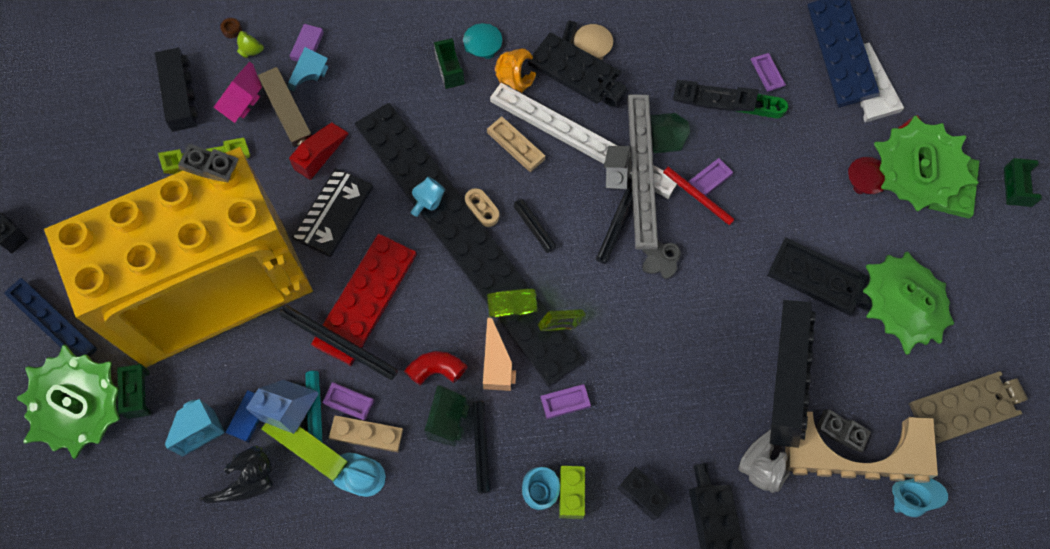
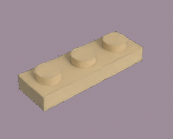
M502 116L487 128V133L530 173L545 160V155Z
M334 416L329 439L398 453L403 428Z

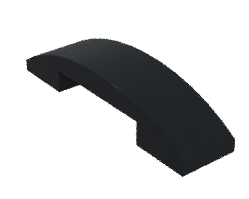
M677 80L673 100L710 109L755 111L759 90L742 87L737 89L698 85L697 82Z

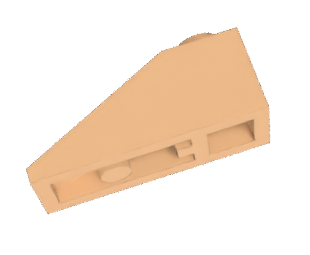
M487 318L483 389L511 391V384L516 383V370H512V362L493 319Z

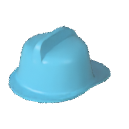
M356 453L340 455L348 463L333 482L335 486L364 497L373 496L382 489L386 476L380 463Z
M913 478L896 482L892 486L895 504L894 511L896 513L901 512L909 517L916 518L922 516L929 510L944 506L948 501V493L945 487L934 479H930V482L918 483L914 482Z

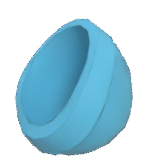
M532 468L523 479V498L530 508L535 510L550 508L559 496V478L549 468Z

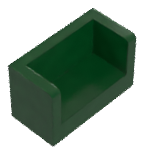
M453 38L433 42L435 57L445 89L465 85L464 72L458 62Z
M1013 158L1004 167L1006 205L1033 207L1042 199L1041 194H1033L1031 171L1039 165L1038 160Z
M142 364L117 367L119 388L118 413L127 419L150 416L151 410L146 407L145 376H149L150 371Z

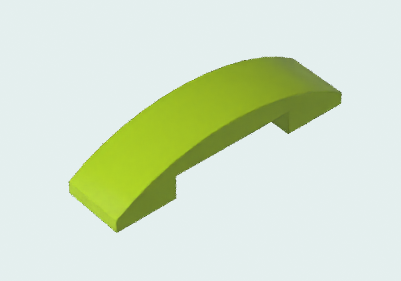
M245 138L223 141V146L206 149L211 152L213 149L226 153L241 147L246 158L250 157ZM180 149L158 153L163 173L176 174L183 171L178 167L184 154L181 153Z
M267 423L261 428V430L333 482L348 463V461L300 426L294 434Z

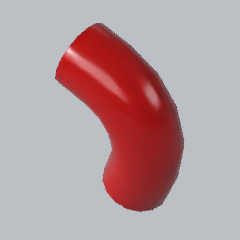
M432 351L420 355L409 364L404 372L419 386L429 376L436 373L444 375L452 383H455L465 373L468 365L448 352Z

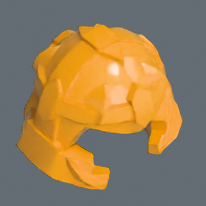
M523 48L501 54L495 65V75L499 82L509 85L512 89L518 90L521 93L524 92L535 80L536 73L531 71L529 75L526 74L522 78L520 73L521 66L526 58L532 59L533 55Z

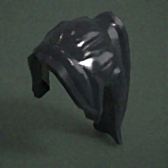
M256 445L234 455L233 460L226 465L224 471L230 474L232 471L239 470L241 473L239 478L221 491L200 497V501L214 503L246 500L261 495L273 487V482L269 476L272 471L271 462L263 452V448Z

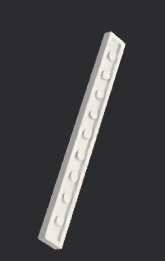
M500 83L490 97V102L603 164L608 146H617L503 83ZM630 156V158H629V178L632 179V176H631V156ZM653 165L655 192L669 199L677 184L667 177L663 170Z

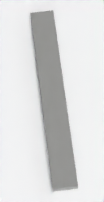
M628 95L635 249H657L658 238L649 95Z

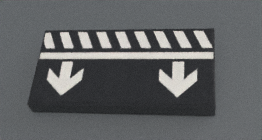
M335 168L293 234V240L331 257L373 189V185Z

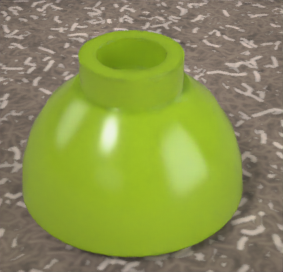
M245 31L239 32L237 52L240 55L248 58V56H255L264 50V46Z

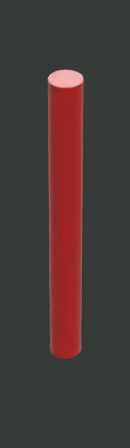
M669 166L663 171L667 177L725 223L730 225L734 221L732 216Z

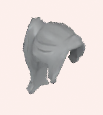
M770 429L748 448L741 458L738 470L748 475L749 481L754 486L774 493L780 491L790 472L786 470L787 453L780 452L779 457L773 461L770 458L774 449L773 445L770 444Z

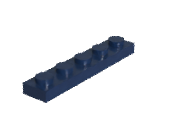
M23 278L18 279L4 292L60 348L63 345H67L74 355L82 356L86 354L89 357L98 350L93 343Z

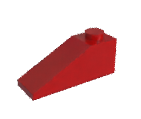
M332 122L303 141L289 157L293 169L311 180L349 135L348 132Z

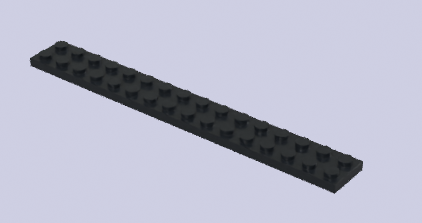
M387 103L355 122L358 131L414 206L417 201L413 197L412 191L427 177L434 179L445 188L438 207L432 211L424 207L420 215L548 388L585 362L584 357L561 327L543 330L555 325L557 322L482 223L469 209L466 202L392 105Z

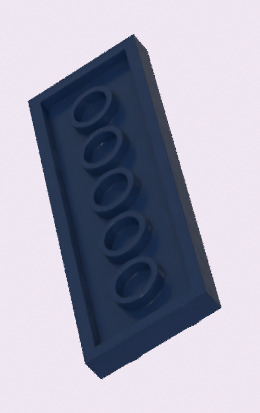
M818 0L808 3L807 8L838 108L878 97L880 92L850 0Z

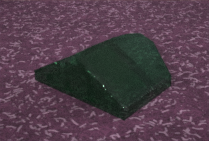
M676 113L650 115L654 153L681 151L690 134L688 121Z

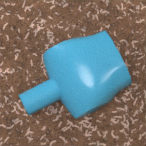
M427 177L412 191V195L417 203L410 213L418 217L424 207L431 211L435 210L440 204L445 188L434 179Z

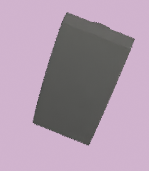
M189 143L178 167L180 170L204 178L229 182L239 159L216 149H213L211 152Z
M830 409L823 410L816 427L817 431L858 452L864 451L871 431L853 420L847 421Z

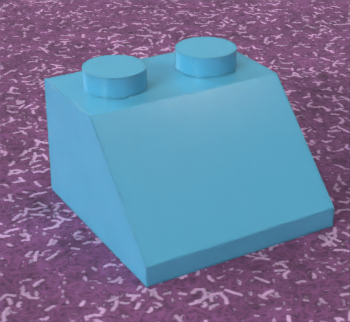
M200 399L185 403L183 405L184 408L177 411L165 442L167 449L182 457L225 433L214 409Z

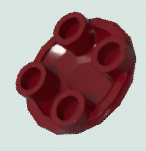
M861 157L849 166V180L854 186L853 188L856 193L877 194L884 191V189H881V186L885 181V176L879 170L881 161L872 157Z

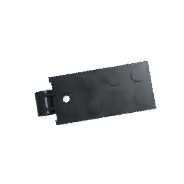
M551 32L532 54L533 58L528 60V65L596 104L600 103L603 98L608 106L615 108L627 93L626 86L621 82L615 81L621 74L620 70Z
M785 237L769 269L768 277L849 316L854 314L856 305L864 311H870L872 300L863 292L868 285L865 284L868 281V276Z

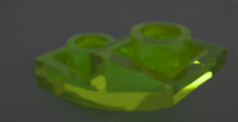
M535 289L487 294L489 316L491 317L537 312Z

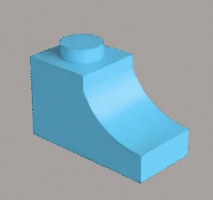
M305 47L288 82V89L294 92L302 82L307 80L318 81L320 76L324 77L329 67L325 65L328 58Z

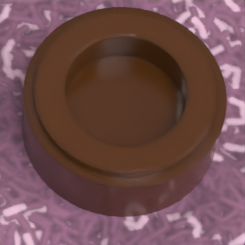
M227 18L220 25V29L226 38H236L239 32L242 31L240 22L235 18Z

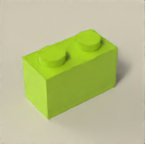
M561 466L559 475V518L583 519L585 516V467Z

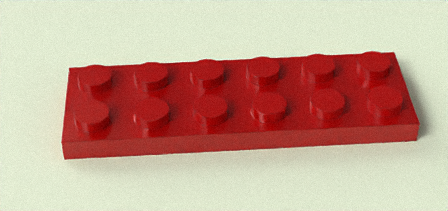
M378 233L323 323V326L362 348L417 256L416 251ZM316 336L311 343L312 347L349 366H352L355 361L354 358Z

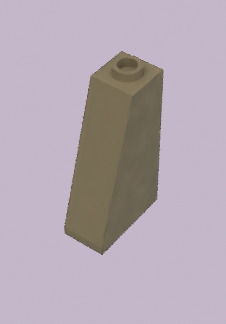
M275 67L259 74L258 77L293 147L297 145L299 147L303 141L312 135L280 71Z

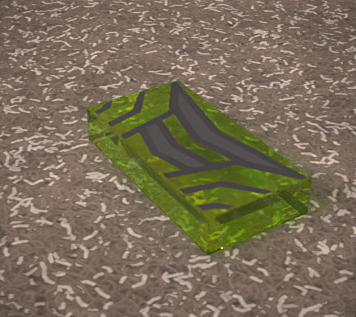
M581 309L549 311L539 322L538 327L540 331L574 329L586 315Z

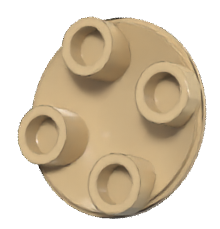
M589 24L581 27L576 32L574 45L602 60L612 49L613 37L605 27Z

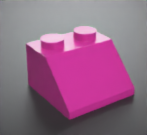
M250 61L234 78L214 106L216 110L234 123L239 117L244 119L251 110L248 107L249 104L254 106L261 97L257 93L262 88L254 65Z

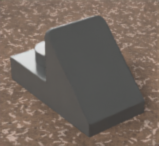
M608 146L604 162V168H607L606 188H628L630 146Z

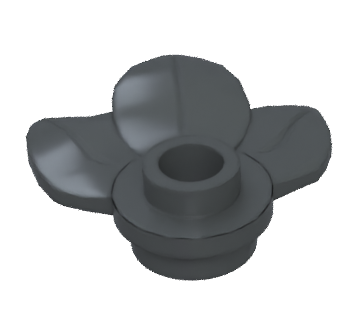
M658 241L657 249H641L648 256L643 263L642 270L649 274L660 272L664 279H668L675 274L677 270L676 262H678L681 256V251L677 245L673 243L662 244ZM671 252L673 257H668L666 253Z

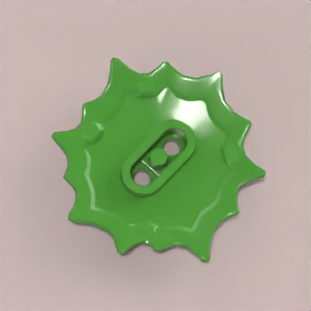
M913 116L909 124L903 128H892L890 138L887 141L874 143L881 157L879 170L885 176L881 189L894 192L899 200L909 201L916 211H920L930 205H939L946 208L948 206V198L958 196L959 190L962 187L979 184L968 171V163L971 157L965 155L961 149L967 137L965 135L952 137L946 133L943 123L928 125L923 123L917 116Z
M905 252L902 258L887 255L885 261L880 264H867L866 268L871 278L863 292L871 298L872 308L866 317L880 319L884 323L885 333L893 334L899 338L906 355L910 354L914 345L918 343L927 345L931 339L938 344L942 343L944 330L948 326L954 325L949 311L950 301L946 295V283L937 280L931 270L920 265L909 252Z
M63 345L57 357H47L43 366L26 367L25 370L29 378L28 390L17 397L18 401L23 402L27 406V412L24 417L30 423V431L23 442L25 444L44 442L51 447L52 451L68 448L73 459L78 457L81 450L88 443L100 444L108 427L120 420L116 408L119 388L111 380L112 362L97 363L92 361L86 354L76 356L67 345Z

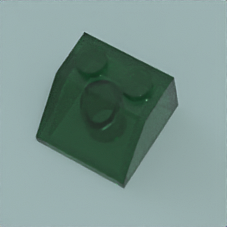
M437 385L424 430L428 440L454 447L456 441H461L464 427H460L463 418L467 419L470 405H467L466 397Z

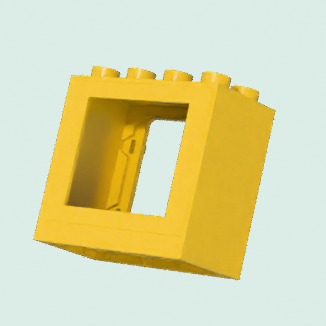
M241 147L226 152V154L239 159L229 182L212 180L181 171L44 229L75 317L144 367L153 365L313 292L282 221Z

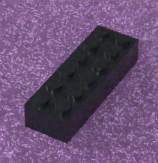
M783 300L770 444L799 448L800 440H805L811 381L810 370L813 355V330L816 312L811 311L812 302Z

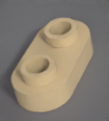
M469 190L465 195L466 205L482 225L492 227L497 224L499 211L482 190ZM474 200H479V201H480V202L477 203V204H474V203H473ZM491 215L492 218L486 219L485 216Z

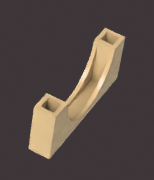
M807 412L808 421L805 440H800L799 448L785 446L788 458L786 470L793 471L794 475H808V472H817V476L830 477L832 473L841 474L842 478H856V475H865V479L878 480L880 476L890 477L891 481H905V478H914V482L918 483L930 482V479L938 476L933 418L908 417L902 422L901 437L895 450L886 459L875 463L853 462L833 452L818 434L814 424L813 412Z

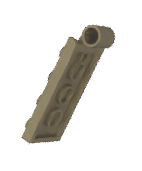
M999 371L912 401L909 405L915 418H933L935 444L1021 415V410L1016 411L1014 405L1028 400V397L1018 378L1002 383L999 378L1002 376V373Z

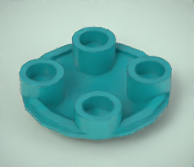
M485 23L475 24L468 28L463 38L464 49L467 53L484 57L485 59L493 58L494 54L501 48L503 41L500 31L496 27Z

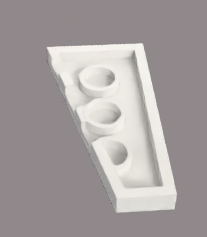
M865 43L864 46L880 92L878 97L860 102L861 108L864 110V122H869L900 113L904 107L870 43Z

